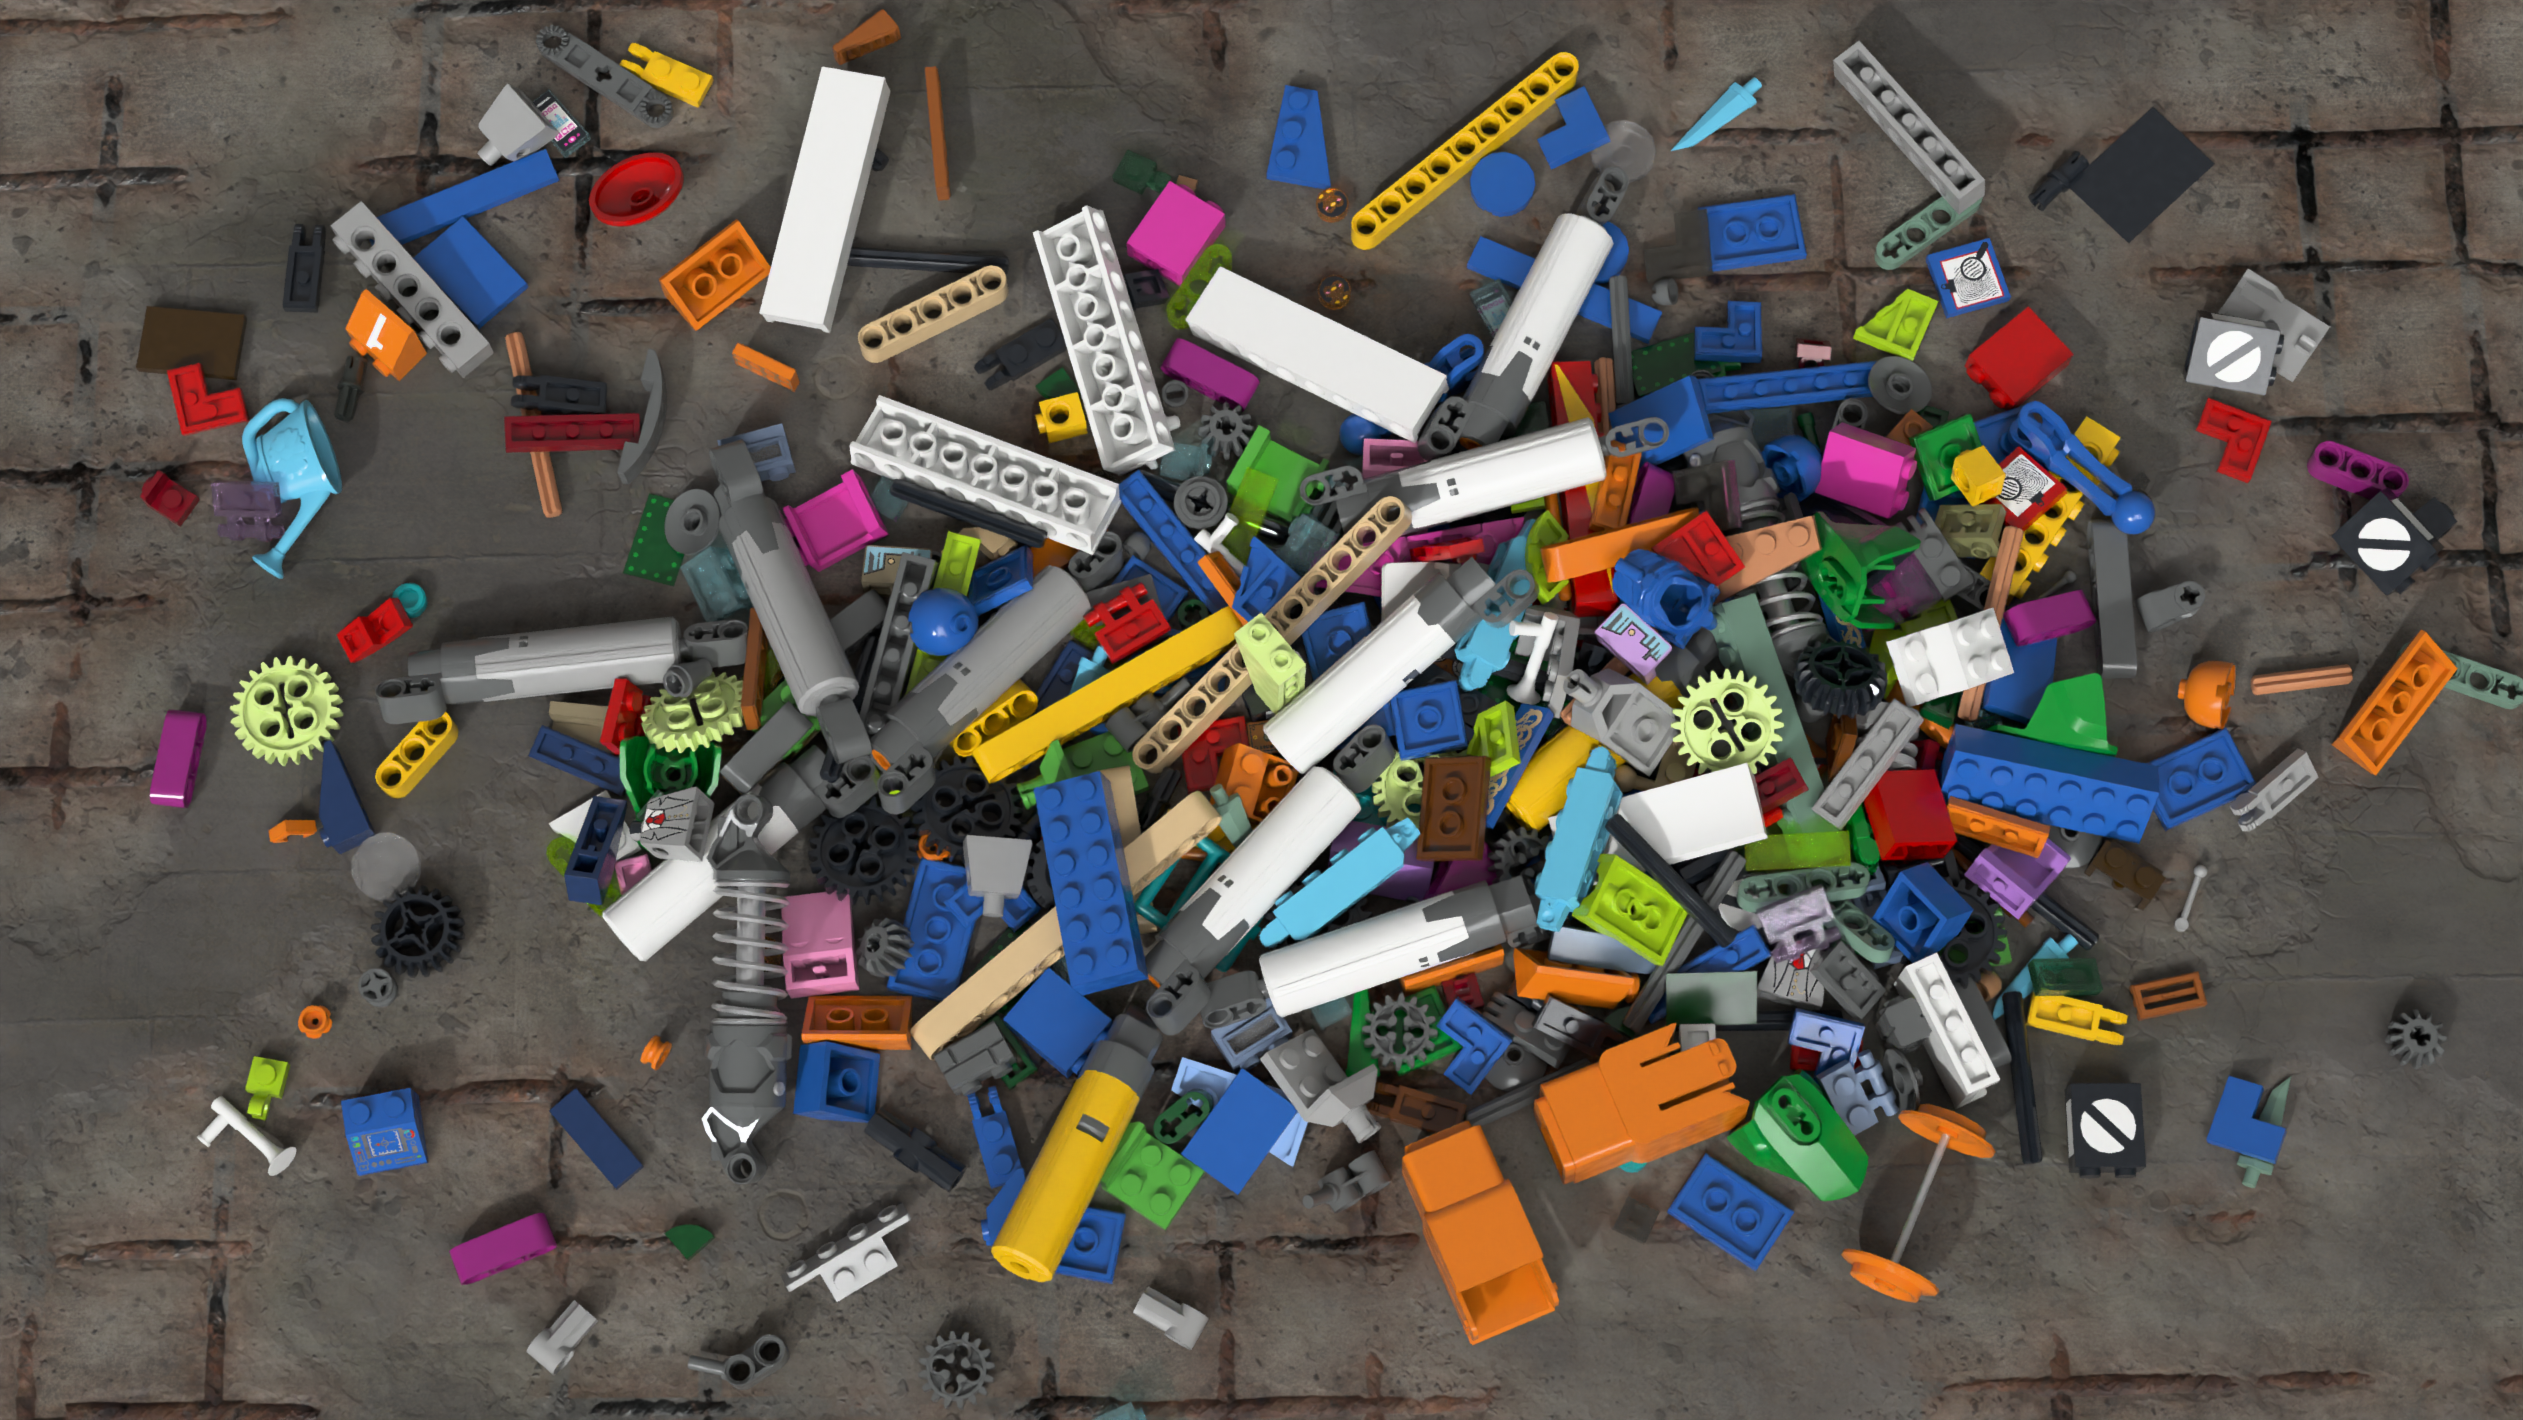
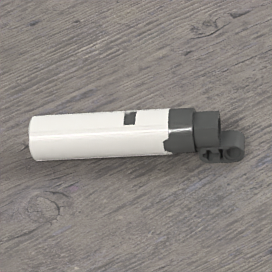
M1473 557L1447 579L1438 572L1384 619L1368 636L1360 640L1265 723L1263 731L1282 756L1299 773L1306 774L1479 622L1484 620L1491 627L1502 628L1514 620L1537 599L1539 595L1537 581L1528 571L1517 569L1495 584ZM1524 579L1530 581V588L1527 593L1523 595L1514 594V585L1518 581ZM1505 592L1515 602L1512 606L1503 597ZM1495 604L1498 606L1502 613L1499 616L1494 615L1490 609L1491 605Z
M814 744L791 765L782 761L767 773L747 793L763 796L773 806L771 820L758 835V839L765 849L772 855L826 809L832 816L843 818L853 813L878 791L877 782L881 774L875 763L871 760V757L865 755L844 763L840 778L834 783H829L827 780L821 779L819 774L826 755ZM870 771L866 778L857 779L861 773ZM735 801L710 822L703 861L665 859L602 912V917L611 930L640 961H647L724 896L713 891L717 887L714 884L716 880H713V869L707 860V856L713 842L718 837V817H727ZM755 801L749 805L747 810L750 819H754L759 812L758 804Z

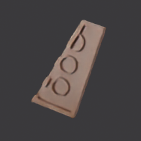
M1808 516L1725 537L1745 565V568L1717 586L1721 593L1713 603V606L1822 550L1815 516Z

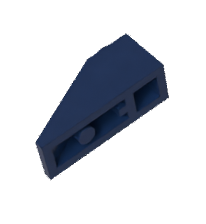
M329 740L324 742L319 818L323 827L318 830L326 847L332 846L339 854H342L377 838V835L339 749Z
M593 796L564 873L569 901L603 905L614 872L627 810L626 800Z

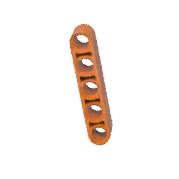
M1699 509L1680 510L1541 547L1540 552L1547 582H1558L1615 567L1620 558L1624 559L1629 553L1637 549L1653 552L1651 550L1653 546L1699 516Z

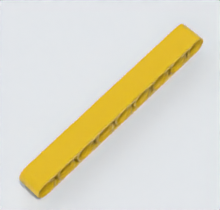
M1567 52L1554 55L1357 212L1351 222V240L1353 244L1362 250L1376 247L1471 171L1482 158L1492 154L1555 103V99L1564 96L1576 85L1579 69L1576 57ZM1559 69H1566L1571 74L1567 76L1559 75L1556 71ZM1537 88L1543 89L1546 94L1535 95L1532 93V90ZM1510 108H1517L1522 113L1518 115H1512L1508 113L1507 110ZM1490 127L1494 128L1497 133L1488 135L1482 130ZM1467 147L1473 152L1464 155L1458 152V149ZM1436 167H1444L1448 170V172L1445 174H1437L1433 171V169ZM1416 186L1423 189V192L1412 194L1408 189ZM1393 206L1399 211L1395 214H1388L1383 209ZM1362 226H1369L1374 231L1370 234H1363L1358 229Z
M1227 606L976 748L972 755L988 782H997L1045 755L1052 741L1058 739L1060 745L1065 744L1109 719L1119 710L1132 706L1145 695L1155 693L1229 651L1237 643L1234 633L1242 628L1243 624L1232 609Z

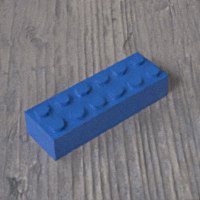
M1958 724L1954 726L1937 774L1946 804L1950 796L2037 823L2138 844L2160 793L2158 766Z
M1100 771L1033 788L1071 987L1083 996L1149 979L1111 782Z

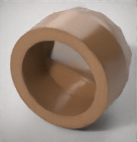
M1983 972L1980 973L1981 982L1979 984L1976 983L1986 1002L1997 996L2002 987L2001 978L1995 972H1992L1990 976Z

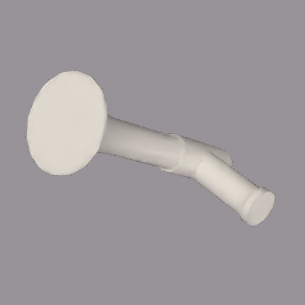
M1227 513L1212 535L1203 528L1194 540L1209 553L1220 551L1237 576L1241 577L1243 566L1245 565L1222 544V541L1233 527L1239 523L1236 516Z
M1552 612L1544 613L1541 624L1517 622L1515 620L1510 622L1509 633L1511 636H1536L1534 647L1522 679L1518 684H1512L1507 688V694L1520 703L1534 705L1541 700L1540 695L1535 691V682L1559 619Z
M219 1096L213 1101L211 1108L218 1113V1116L201 1135L197 1136L203 1144L209 1147L210 1143L229 1123L267 1157L270 1163L268 1169L270 1176L281 1173L289 1166L296 1155L295 1147L283 1149L273 1144L223 1096Z

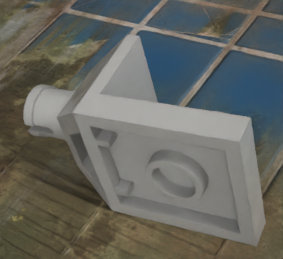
M1558 593L1544 605L1540 602V605L1526 608L1523 619L1525 623L1541 624L1545 612H1552L1559 617L1551 642L1543 658L1544 661H1549L1546 673L1549 676L1548 681L1545 683L1542 701L1548 702L1547 708L1552 711L1555 718H1560V712L1567 694L1563 690L1564 681L1570 682L1571 680L1568 675L1573 670L1580 625L1579 617L1570 611L1564 610L1566 601H1561ZM1519 635L1515 655L1530 657L1536 636Z
M1609 668L1591 675V677L1581 669L1572 671L1568 677L1577 682L1578 686H1574L1567 680L1563 684L1564 692L1576 699L1572 706L1571 726L1598 740L1641 773L1650 777L1673 742L1672 737L1680 731V729L1672 728L1671 723L1679 721L1681 717L1672 713L1673 708L1640 683Z
M1313 1028L1266 1052L1260 1059L1304 1121L1331 1127L1344 1122L1354 1134L1358 1143L1367 1140L1381 1128L1366 1106L1374 1098L1378 1071L1376 1066L1372 1064L1347 1077Z

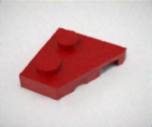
M1707 510L1651 548L1653 553L1678 561L1695 576L1716 586H1719L1745 568V565Z
M1468 536L1411 548L1409 551L1412 562L1452 559V562L1459 564L1467 562L1471 557L1477 560L1476 554L1485 552L1482 538Z

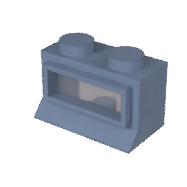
M782 423L717 440L718 445L721 446L742 439L751 455L761 481L768 479L780 481L789 477V474L796 472Z
M1270 998L1266 999L1267 1007L1261 1014L1211 1031L1213 1042L1233 1073L1242 1068L1246 1071L1251 1070L1261 1062L1259 1057L1289 1041L1288 1039L1292 1037L1291 1028L1284 1017L1277 1015Z

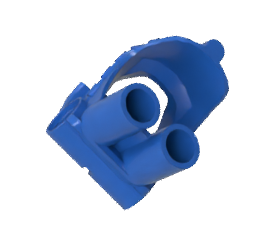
M1634 550L1624 559L1620 558L1617 561L1612 589L1620 598L1619 606L1626 604L1646 624L1658 630V634L1670 643L1684 650L1693 634L1702 627L1707 630H1713L1717 627L1718 622L1712 613L1713 603L1721 592L1716 585L1695 576L1678 561L1670 560L1648 550Z

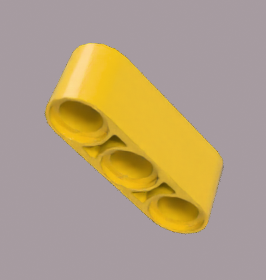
M1018 679L949 745L958 755L963 757L971 756L972 752L980 745L1031 716L1038 706L1037 696L1021 679Z
M447 712L437 719L418 722L378 767L375 775L376 782L387 796L399 799L409 794L455 743L459 733L458 727ZM437 724H448L445 732L439 735L433 734V729ZM417 748L425 749L420 759L410 760L412 751ZM401 774V780L398 784L387 786V780L391 775Z

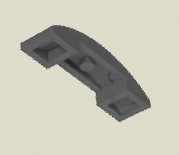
M648 349L641 376L645 391H649L651 394L639 442L637 444L625 441L617 471L624 484H630L644 469L657 447L664 427L667 410L666 380L656 351L653 349Z

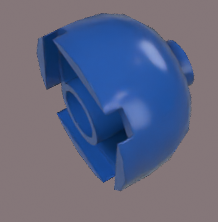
M1783 435L1763 447L1764 450L1761 454L1766 467L1774 471L1782 491L1777 494L1779 498L1784 499L1786 494L1792 492L1800 503L1815 492L1821 480V464L1823 460L1822 453L1815 444L1799 435Z
M936 588L922 592L913 602L909 612L908 622H912L913 633H910L912 641L920 650L930 655L949 656L968 644L978 630V616L974 605L967 596L953 589Z

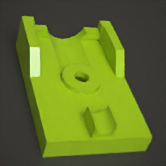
M1600 854L1597 860L1600 863L1596 871L1599 875L1597 885L1590 895L1583 898L1579 908L1574 909L1572 916L1595 931L1616 939L1654 965L1663 966L1688 913L1657 881L1617 855ZM1632 906L1634 907V912H1633V914H1631V907H1632Z

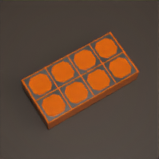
M737 343L732 354L736 365L795 392L800 383L796 369L741 343Z

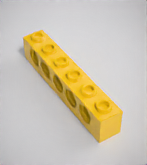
M2086 416L2074 435L2101 464L2110 468L2120 453L2115 447L2121 437ZM2066 456L2085 477L2098 486L2099 480ZM2049 471V473L2052 476H2054L2059 482L2065 481L2058 475ZM2076 487V491H2067V494L2051 507L2057 512L2058 517L2050 518L2043 514L2024 531L2017 561L2022 566V570H2014L2006 605L2009 606L2014 597L2021 600L2031 585V582L2026 579L2032 570L2039 573L2049 558L2044 553L2050 544L2055 547L2058 545L2067 531L2062 527L2067 518L2069 517L2074 521L2085 503L2080 501L2084 494ZM2025 534L2036 535L2040 543H2029L2025 538ZM1990 557L1980 572V575L1991 581L1997 557Z

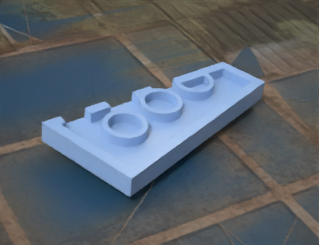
M1182 1057L1172 1091L1182 1097L1192 1089L1200 1088L1206 1090L1213 1099L1214 1108L1237 1075ZM1267 1085L1290 1102L1281 1089ZM1190 1098L1192 1104L1201 1109V1106L1204 1104L1200 1098L1196 1101ZM1298 1112L1270 1150L1271 1154L1292 1167L1295 1165L1308 1122L1304 1121Z

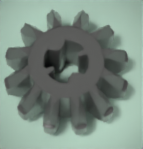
M1227 402L1223 403V410L1221 411L1212 405L1210 407L1211 416L1203 414L1201 417L1203 426L1198 428V435L1203 437L1201 446L1203 448L1211 447V456L1216 457L1220 451L1223 452L1225 460L1230 459V452L1232 451L1241 457L1243 453L1242 447L1248 445L1250 436L1255 432V427L1249 425L1252 421L1251 415H1241L1242 407L1240 405H1237L1232 411L1229 410V403ZM1223 428H1230V434L1224 435Z
M885 918L884 920L874 919L872 927H864L865 934L863 938L857 939L861 945L855 951L860 958L858 964L863 969L869 971L870 974L883 978L886 976L895 977L898 969H906V959L913 957L909 949L915 944L910 938L911 931L891 918Z
M2413 1009L2409 1016L2401 1012L2397 1015V1022L2392 1021L2389 1023L2387 1028L2393 1034L2386 1036L2385 1042L2395 1045L2389 1051V1055L2395 1056L2399 1053L2401 1055L2400 1065L2405 1066L2411 1060L2413 1068L2419 1069L2423 1063L2427 1066L2433 1065L2436 1062L2435 1056L2440 1057L2444 1054L2445 1050L2439 1044L2445 1043L2447 1036L2437 1033L2443 1027V1023L2437 1022L2433 1025L2431 1023L2432 1013L2428 1012L2421 1018L2419 1010ZM2414 1033L2415 1038L2421 1039L2422 1043L2418 1045L2417 1040L2411 1039L2410 1035Z

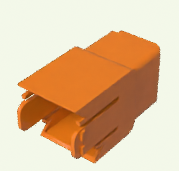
M1673 1023L1606 1050L1596 1063L1540 1084L1539 1098L1534 1100V1117L1563 1184L1572 1181L1574 1184L1630 1161L1648 1163L1743 1125L1750 1102L1731 1094V1090L1735 1088L1733 1082L1730 1083L1728 1078L1734 1075L1737 1065L1727 1042L1716 1038L1668 1057L1670 1052L1681 1047L1679 1042L1673 1044L1676 1023Z
M1464 1121L1407 1145L1404 1148L1405 1156L1402 1157V1176L1422 1219L1423 1234L1470 1344L1475 1345L1555 1311V1307L1559 1305L1558 1287L1556 1282L1552 1283L1542 1261V1258H1544L1542 1250L1514 1187L1509 1179H1504L1481 1125L1472 1127L1470 1121Z

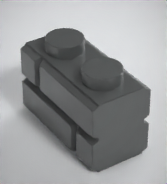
M1903 995L1884 1003L1885 1008L1879 1011L1881 1017L1877 1021L1875 1028L1881 1040H1886L1884 1044L1886 1050L1896 1048L1905 1056L1920 1049L1930 1036L1932 1030L1926 1018L1920 1016L1923 1012L1916 998L1910 997L1905 1000Z
M994 1021L933 1055L956 1096L961 1093L967 1096L977 1092L982 1088V1081L991 1076L994 1079L1005 1076L1012 1071L1011 1065L1017 1062Z

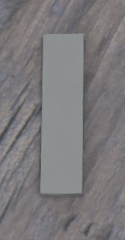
M1894 698L1811 809L1841 831L1924 719Z

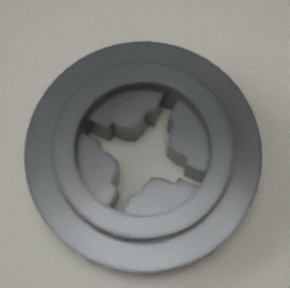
M1205 476L1190 478L1183 482L1176 491L1174 497L1175 512L1179 520L1189 528L1202 530L1203 528L1216 526L1226 514L1228 504L1226 492L1221 484L1212 478ZM1207 491L1206 501L1213 510L1202 508L1195 515L1196 506L1191 499L1200 500Z

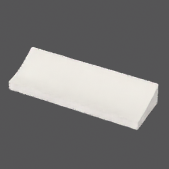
M1747 763L1622 797L1617 814H1620L1669 865L1768 838L1755 776ZM1557 815L1548 818L1553 838L1557 829ZM1610 834L1603 854L1617 855L1640 871L1645 872L1646 870ZM1598 872L1596 874L1593 885H1597L1599 878Z

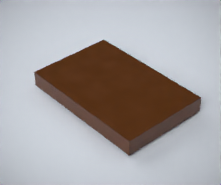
M1490 757L1425 758L1419 832L1421 835L1418 837L1417 860H1483L1491 770Z

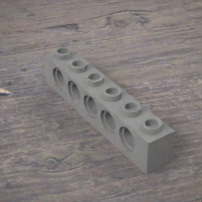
M1857 41L1833 60L1834 76L1959 215L1985 195V179L1860 41Z
M362 201L330 225L336 235L332 239L336 246L344 254H347L349 251L357 259L353 264L365 278L371 275L378 284L375 288L387 302L393 299L399 306L396 312L407 325L414 323L421 330L417 334L418 337L429 349H432L434 346L442 354L439 360L450 373L456 370L464 378L494 353L490 343ZM364 240H375L371 248L360 249V245ZM385 264H396V267L392 272H381V268ZM410 286L418 288L413 296H402L405 288ZM430 310L439 311L438 316L434 320L427 321L423 319L426 312ZM448 335H460L457 343L452 345L444 343Z

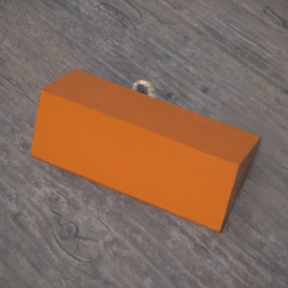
M2420 630L2331 745L2376 776L2458 668L2427 632Z

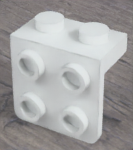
M1449 561L1385 563L1382 566L1381 622L1438 572L1447 579L1461 567V563L1457 564Z

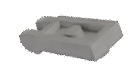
M2297 748L2249 789L2248 793L2240 794L2235 801L2230 803V808L2234 815L2242 816L2238 819V824L2242 831L2250 832L2257 828V826H2260L2265 820L2271 819L2319 778L2307 752Z

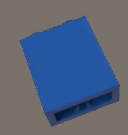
M1049 967L1003 1018L1004 1024L1010 1031L1067 1079L1073 1072L1076 1075L1081 1072L1095 1042L1105 1040L1112 1026V1020L1074 990L1071 985Z

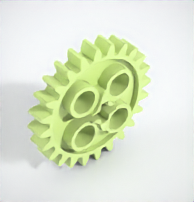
M288 656L286 664L283 665L276 657L273 662L274 667L269 668L262 662V673L257 674L255 671L250 670L249 673L253 680L250 683L242 680L239 682L245 691L244 693L236 692L233 694L240 704L230 706L233 713L239 715L233 718L231 723L235 727H241L235 732V735L239 740L245 739L242 745L247 751L253 749L252 754L257 759L265 754V760L272 764L276 757H278L279 763L282 766H286L288 758L291 757L299 765L300 755L305 754L312 760V749L316 748L324 752V746L321 742L324 739L327 741L331 740L332 742L335 740L329 731L330 729L338 730L341 728L334 718L341 717L344 713L341 709L334 706L341 704L343 699L339 695H333L339 688L335 682L329 683L331 676L327 672L320 674L321 668L318 664L315 663L309 668L308 661L302 658L296 666L293 657ZM282 683L285 684V700L292 707L288 709V717L294 731V738L289 739V722L282 715L286 713V706L280 692V685ZM302 685L308 686V690L303 696L294 697V692L298 687ZM274 693L272 702L267 705H261V699L264 695ZM307 717L314 718L309 728L300 729V723L303 719ZM280 725V730L275 736L266 737L267 730L271 726Z
M1725 668L1723 678H1718L1716 672L1711 670V680L1708 682L1702 676H1697L1700 686L1696 689L1694 686L1687 684L1686 688L1690 693L1689 698L1681 695L1678 696V700L1684 707L1673 708L1672 713L1681 717L1679 721L1671 723L1672 728L1681 730V733L1672 737L1673 742H1684V745L1678 750L1679 755L1689 752L1691 755L1687 760V765L1690 766L1698 761L1700 763L1698 769L1700 775L1707 768L1711 769V772L1744 763H1747L1752 773L1756 774L1755 763L1759 761L1767 766L1769 763L1764 754L1766 752L1771 754L1777 753L1771 742L1782 741V736L1774 732V729L1784 727V722L1774 720L1775 716L1782 713V709L1779 707L1771 708L1770 706L1777 699L1776 695L1765 697L1764 693L1768 685L1765 683L1758 688L1755 687L1757 678L1755 675L1750 677L1748 681H1744L1743 670H1739L1735 678H1731L1728 668ZM1737 692L1741 694L1744 700L1739 709L1730 710L1726 708L1723 701L1728 693ZM1711 698L1717 700L1728 720L1735 719L1737 721L1733 724V728L1745 747L1744 751L1740 752L1726 729L1721 731L1718 729L1721 726V719L1710 703ZM1702 709L1710 711L1714 717L1712 724L1708 727L1697 726L1693 720L1697 711ZM1748 722L1757 723L1761 727L1760 735L1753 740L1744 738L1741 734L1743 725ZM1723 739L1729 742L1731 750L1728 755L1717 757L1712 753L1711 746L1716 740Z
M712 672L711 676L707 677L687 697H674L665 689L659 690L661 697H651L652 705L644 706L645 714L641 715L643 721L641 725L646 737H648L649 743H655L657 749L665 746L667 752L672 751L676 747L679 753H682L687 747H691L694 752L697 750L698 745L703 744L706 748H709L710 741L722 742V735H733V727L743 726L742 719L744 717L741 709L743 680L738 681L735 675L728 678L726 672L715 677L714 672ZM692 698L696 699L703 720V725L701 726L697 725L690 704V699Z
M1467 749L1460 753L1452 751L1401 761L1399 752L1395 750L1396 755L1393 762L1376 779L1378 782L1372 784V792L1377 793L1373 797V804L1381 806L1378 809L1379 818L1389 816L1386 827L1389 828L1408 817L1419 830L1420 812L1413 813L1406 808L1410 804L1416 803L1421 805L1423 776L1418 763L1423 762L1425 765L1426 757L1468 756L1466 754ZM1408 772L1414 775L1415 779L1405 782L1398 776Z

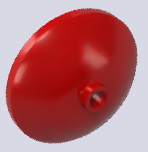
M644 153L629 157L612 166L596 181L589 197L590 208L599 221L608 225L628 227L645 223L662 214L676 200L684 182L683 171L673 157L663 153Z

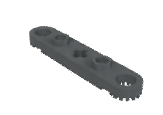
M550 25V27L546 26L544 27L545 29L539 31L540 33L536 36V44L543 57L646 125L653 128H661L670 123L674 110L666 95L664 96L653 89L652 86L557 25ZM553 36L560 37L562 42L559 48L556 47L555 50L553 48L551 50L546 48L545 42L548 38ZM610 71L612 79H603L600 82L598 73L602 72L605 74ZM652 105H663L666 109L664 110L665 113H662V116L660 115L658 118L650 117L648 110Z

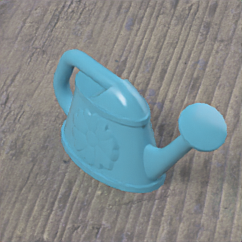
M286 398L273 400L262 408L249 421L242 434V444L254 484L260 493L267 499L279 503H285L287 500L301 499L298 514L275 548H272L265 554H256L252 557L259 566L279 579L284 577L282 562L287 551L327 500L330 493L339 494L342 491V481L337 459L327 431L317 411L308 400L298 404L296 401ZM283 411L290 413L267 433L255 439L258 431L277 413Z

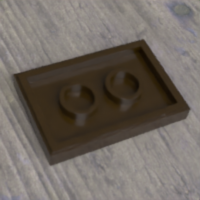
M147 306L136 369L139 372L167 374V370L200 363L202 364L205 378L237 380L247 317L243 314Z

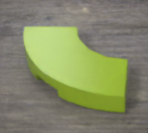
M1549 510L1543 512L1533 524L1525 547L1526 571L1535 578L1539 585V595L1537 598L1542 605L1549 602L1569 583L1568 579L1558 582H1547L1540 548L1566 541L1569 537Z

